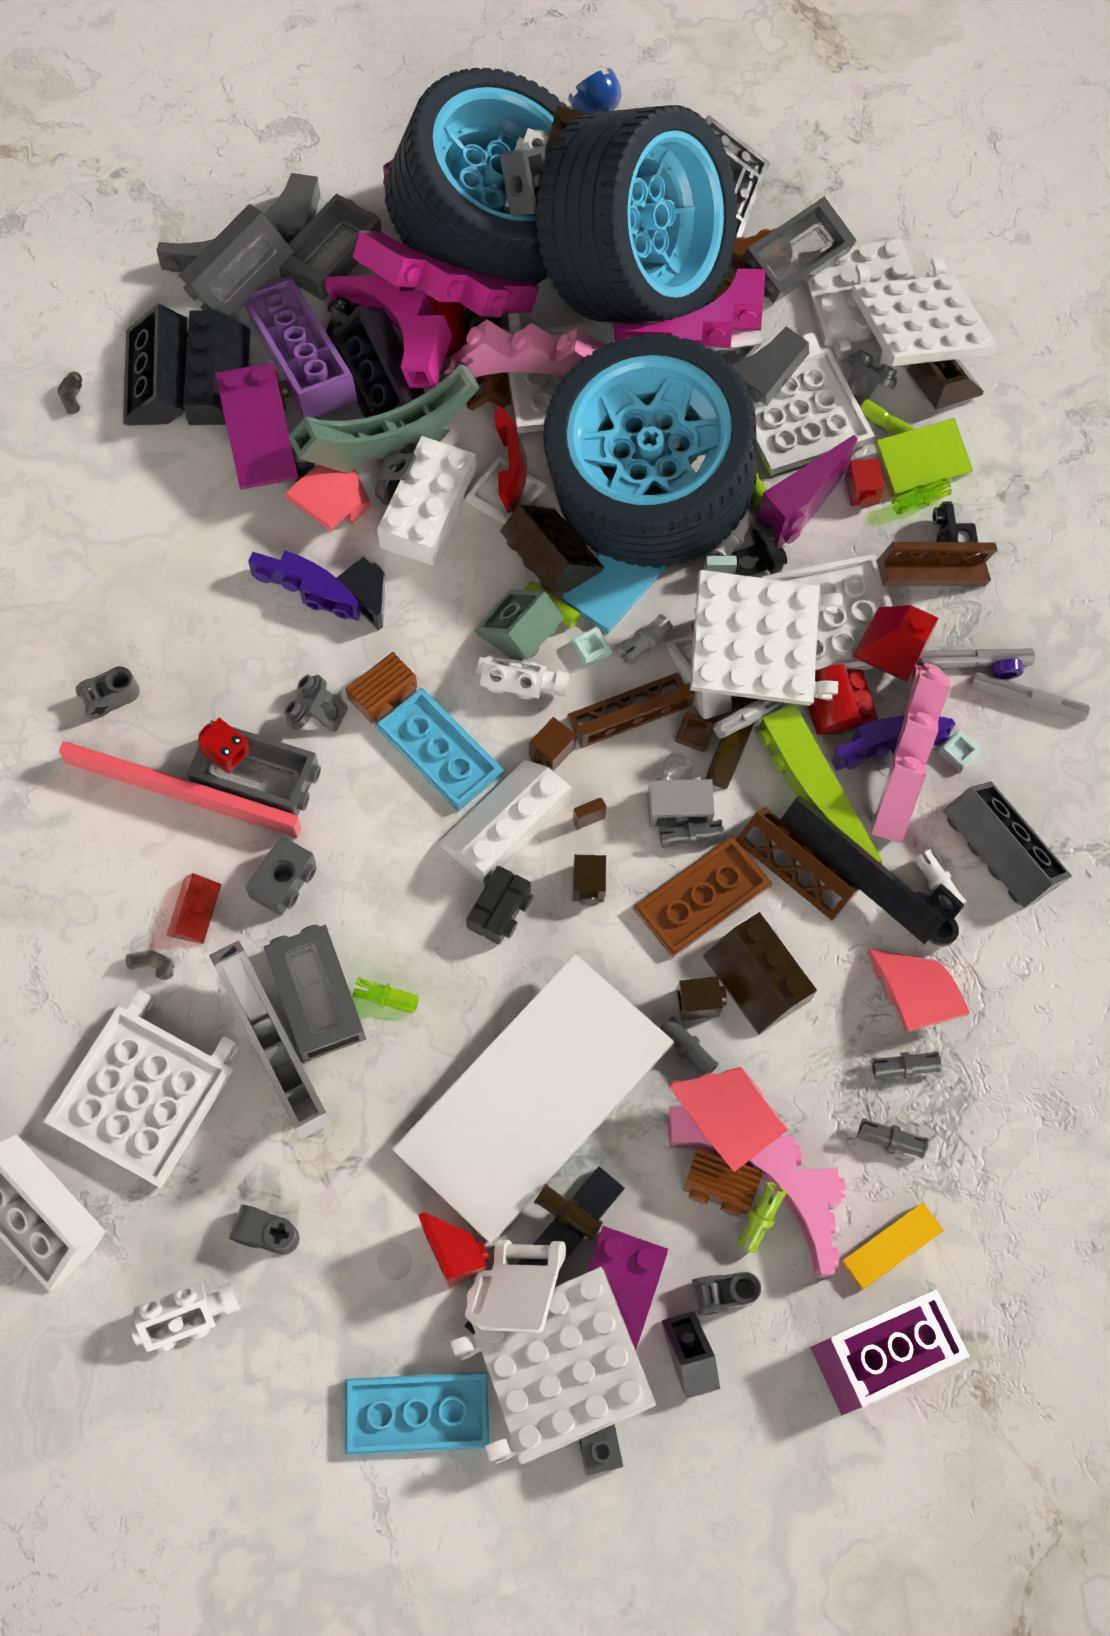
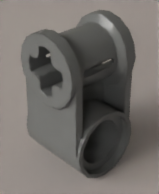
M117 666L98 676L80 682L76 686L75 691L84 701L86 716L95 719L135 701L139 696L140 688L128 668ZM128 682L123 688H117L121 683Z
M241 1204L229 1239L252 1248H261L277 1254L287 1255L296 1250L299 1245L300 1236L298 1230L289 1220L269 1214L261 1209ZM285 1229L289 1235L288 1239H281L278 1242L275 1235L277 1233L282 1234Z
M750 1272L710 1275L692 1280V1285L697 1288L700 1308L697 1310L698 1316L713 1315L751 1306L761 1293L759 1279ZM746 1281L750 1283L753 1288V1296L749 1299L739 1297L735 1291L737 1282ZM708 1288L710 1289V1294H711L712 1303L710 1302V1296H709Z

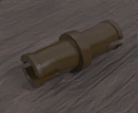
M547 1184L544 1185L533 1202L559 1218L558 1222L561 1225L568 1224L589 1238L590 1241L593 1240L603 1224V1221L598 1220L577 1206L579 1202L574 1199L568 1200Z

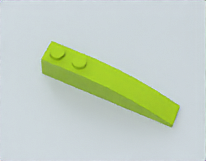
M793 704L762 717L757 731L758 739L763 747L767 746L772 755L771 761L774 769L778 773H782L795 796L804 798L878 862L882 863L880 855L796 705Z

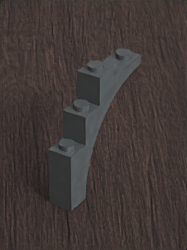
M291 173L282 194L275 204L264 213L288 244L316 215L321 196L318 177ZM260 234L212 281V286L231 289L243 277L246 264L254 265L271 248ZM214 239L191 243L159 242L156 251L161 269L171 272H182Z
M786 326L769 344L753 355L732 364L735 368V373H739L743 383L746 384L753 402L758 403L760 401L768 406L809 355V342Z

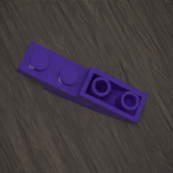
M286 550L281 560L252 551L248 563L252 576L258 581L282 585L285 589L292 592L300 591L302 603L313 610L322 609L332 612L342 619L351 618L359 620L360 610L357 599L340 580L321 566Z
M905 715L884 718L858 726L852 738L853 742L836 748L831 759L835 770L838 771L845 767L853 769L862 764L864 759L871 756L879 758L890 750L894 755ZM939 717L938 733L933 744L934 746L940 745L950 738L949 734L956 724L952 718Z

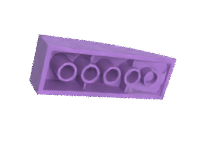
M292 276L261 286L244 303V306L281 380H285L287 390L303 418H314L358 401L350 370Z

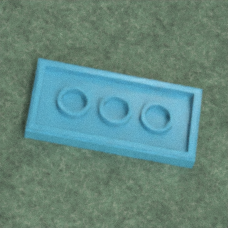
M600 554L597 559L605 567L603 571L565 593L561 597V601L575 609L582 617L606 634H609L666 570L667 567L665 565L660 566V568H652V566L639 567V565H629L624 561L619 562L613 560V557Z
M422 687L376 723V729L457 812L504 774V769Z
M487 1372L345 1379V1455L485 1448L486 1445L490 1444Z

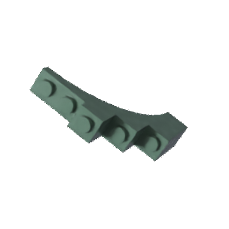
M460 364L443 381L427 393L403 406L368 418L347 421H329L305 417L288 438L299 459L350 474L367 454L386 460L388 455L400 453L408 443L418 445L421 436L440 442L450 432L447 423L480 387L469 368Z

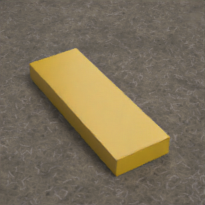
M922 1202L842 1260L841 1263L862 1291L944 1230Z

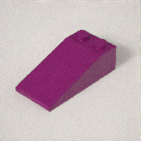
M273 362L215 373L240 490L298 479Z
M855 435L763 492L756 522L761 521L765 525L770 524L775 533L773 543L777 548L785 543L791 544L800 536L803 528L845 475L858 440Z
M602 1226L587 1273L599 1267L603 1268L636 1351L669 1249Z
M937 1290L810 1347L841 1416L873 1403L969 1356Z

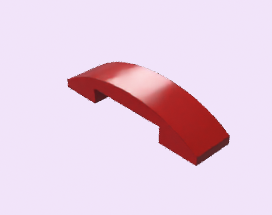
M499 405L495 406V426L503 446H508L509 470L498 472L499 497L507 513H511L517 507L525 488L527 458L523 443L511 417Z

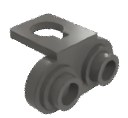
M859 349L858 353L850 354L847 362L855 367L847 383L852 391V384L855 380L862 379L863 375L868 378L866 381V393L862 396H857L853 393L857 403L861 406L867 398L871 397L878 383L894 389L898 381L895 377L897 374L895 369L886 364H882L881 368L873 366L872 360L874 357Z
M395 453L387 456L377 476L379 482L375 486V495L383 504L389 505L400 480L407 478L417 458L414 454Z
M305 675L298 683L297 689L300 692L297 699L287 705L284 714L287 716V724L294 730L302 728L312 716L330 731L336 732L348 707L326 690L327 682L320 675ZM322 703H332L335 706L337 714L334 720L327 719L324 709L321 708Z

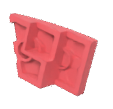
M319 465L285 493L288 501L330 532L343 519L353 524L371 506V502L355 469L348 474Z
M869 949L868 953L877 979H882L891 1006H896L905 1033L962 1018L970 1013L956 982L939 961L878 949Z
M742 1067L728 1069L719 1074L701 1075L700 1078L681 1082L677 1080L669 1084V1087L696 1125L734 1172L788 1131L785 1123L766 1102L763 1092Z

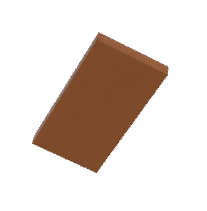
M731 836L636 904L633 910L670 956L674 958L770 888L772 882L736 839Z

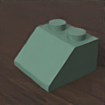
M510 589L474 631L510 658L528 660L538 653L540 645L547 637L556 632L557 626L565 617L545 591Z

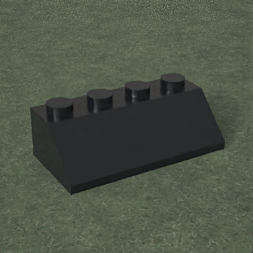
M159 303L126 330L123 424L127 426L169 424L185 412L183 399L187 355L186 343L188 338L187 317Z
M358 306L330 337V340L352 374L357 403L364 418L386 413L425 394L423 388H409L401 369L404 348L384 308Z
M218 310L189 311L183 406L189 425H226L215 373L249 367L250 328Z
M992 781L969 787L943 810L948 817L949 825L955 831L963 834L968 840L967 845L975 855L983 858L988 864L987 868L990 874L995 879L1001 880L1009 889L1008 894L1010 898L1018 905L1026 908L1035 904L1072 877L1069 871Z

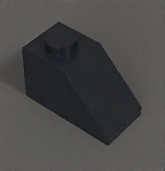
M363 556L340 574L337 579L357 599L360 613L380 630L383 628L385 574L378 564L374 562L371 564Z
M695 1311L661 1320L675 1371L686 1399L720 1389L715 1355Z

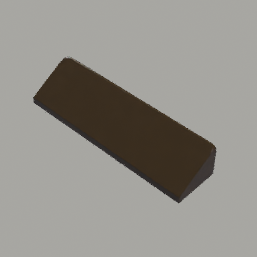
M738 697L732 714L760 699ZM755 722L720 740L705 778L712 779V785L722 789L728 788Z

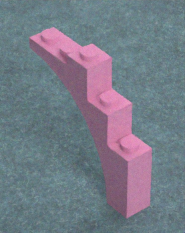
M486 319L469 331L466 338L467 345H464L457 353L445 359L441 371V381L460 364L468 367L474 378L502 372H533L564 377L568 372L572 371L571 368L576 363L582 362V358L586 355L590 356L593 354L592 351L599 347L601 349L604 348V344L578 327L568 334L561 336L558 340L532 323L523 330L516 332L513 336Z
M924 663L923 666L917 664L913 671L900 735L872 821V835L898 843L903 841L926 777V764L938 733V720L950 690V678L946 677L945 672H942L941 668L934 664Z
M683 1106L669 1108L667 1113L669 1147L698 1149L700 1147L720 1155ZM780 1136L744 1165L763 1171L761 1179L766 1183L773 1182L777 1184L774 1189L776 1193L780 1186L786 1190L787 1195L783 1198V1201L801 1227L810 1250L815 1279L830 1278L835 1274V1269L839 1268V1253L837 1247H832L831 1234L835 1233L836 1225L834 1213H829L828 1208H836L841 1203V1198H845L844 1179L839 1178L838 1168L797 1170V1166H801L800 1146H795L794 1136Z

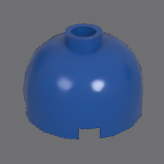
M607 69L608 74L605 75L600 70L576 86L578 92L574 97L571 93L568 96V101L574 110L589 114L613 111L618 107L622 96L621 86L612 69Z

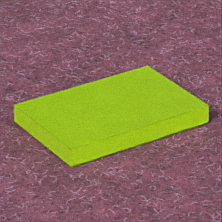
M955 418L879 439L874 443L892 497L964 476L973 471Z

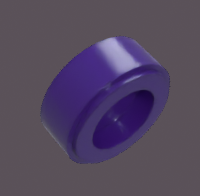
M1003 659L992 664L993 677L1003 680L1017 678L1024 672L1023 662L1020 659Z

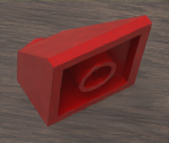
M912 605L879 607L852 657L908 682L933 635L939 618Z
M426 1212L418 1215L421 1227L449 1289L475 1277L479 1272L487 1270L485 1261L489 1260L490 1257L482 1240L475 1242L471 1233Z

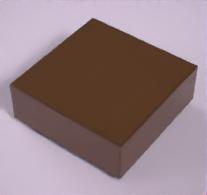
M686 712L675 742L703 752L715 722Z
M597 798L574 808L572 821L576 830L605 819L607 806L603 798Z

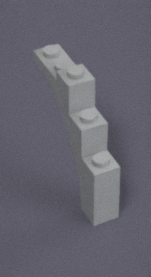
M238 940L210 954L209 957L299 1139L302 1140L305 1137H313L320 1134L325 1127L332 1123L240 941Z

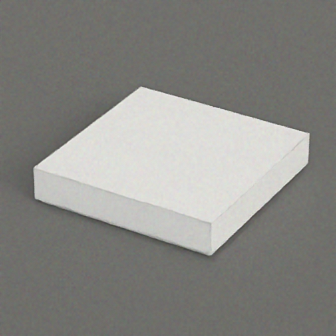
M498 456L466 495V502L504 525L513 512L507 513L499 497L498 472L509 470V462ZM527 473L525 488L518 504L533 506L545 492L546 484Z

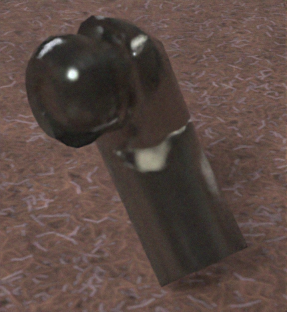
M75 371L69 372L58 387V395L68 414H75L80 410L76 396L81 390L83 378L81 374Z
M146 950L126 955V965L131 970L152 967L156 969L155 976L160 980H168L173 977V969L175 968L173 960L159 952Z

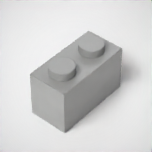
M699 776L689 777L686 780L660 777L649 782L647 791L649 827L684 826L690 821H693L694 824L713 821L715 811L712 779H703Z

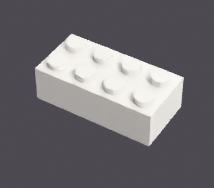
M421 436L413 453L417 458L407 478L400 480L377 528L379 548L434 566L476 475V454Z

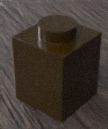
M574 854L572 901H579L580 904L589 906L596 905L598 902H604L606 893V855Z
M718 976L680 980L676 992L681 1021L719 1017L723 1006L727 1005L726 989L724 986L719 985Z

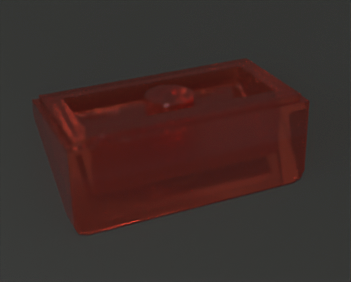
M194 873L186 876L182 883L167 936L203 944L222 884Z

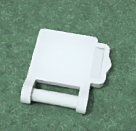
M498 1240L495 1246L492 1270L479 1272L476 1275L474 1285L467 1293L468 1305L465 1317L470 1323L476 1324L480 1330L542 1332L559 1269L565 1260V1243L563 1241H552L550 1245L512 1244L510 1240ZM511 1258L548 1259V1266L508 1265V1262Z

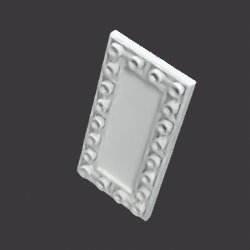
M575 954L392 1150L492 1245L542 1190L544 1185L552 1179L674 1044V1041Z

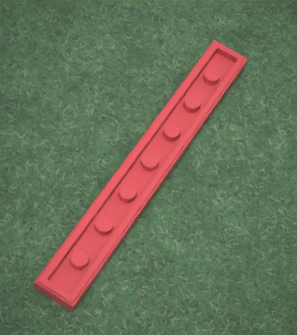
M63 741L59 749V753L66 764L295 838H298L302 829L297 815L67 741Z

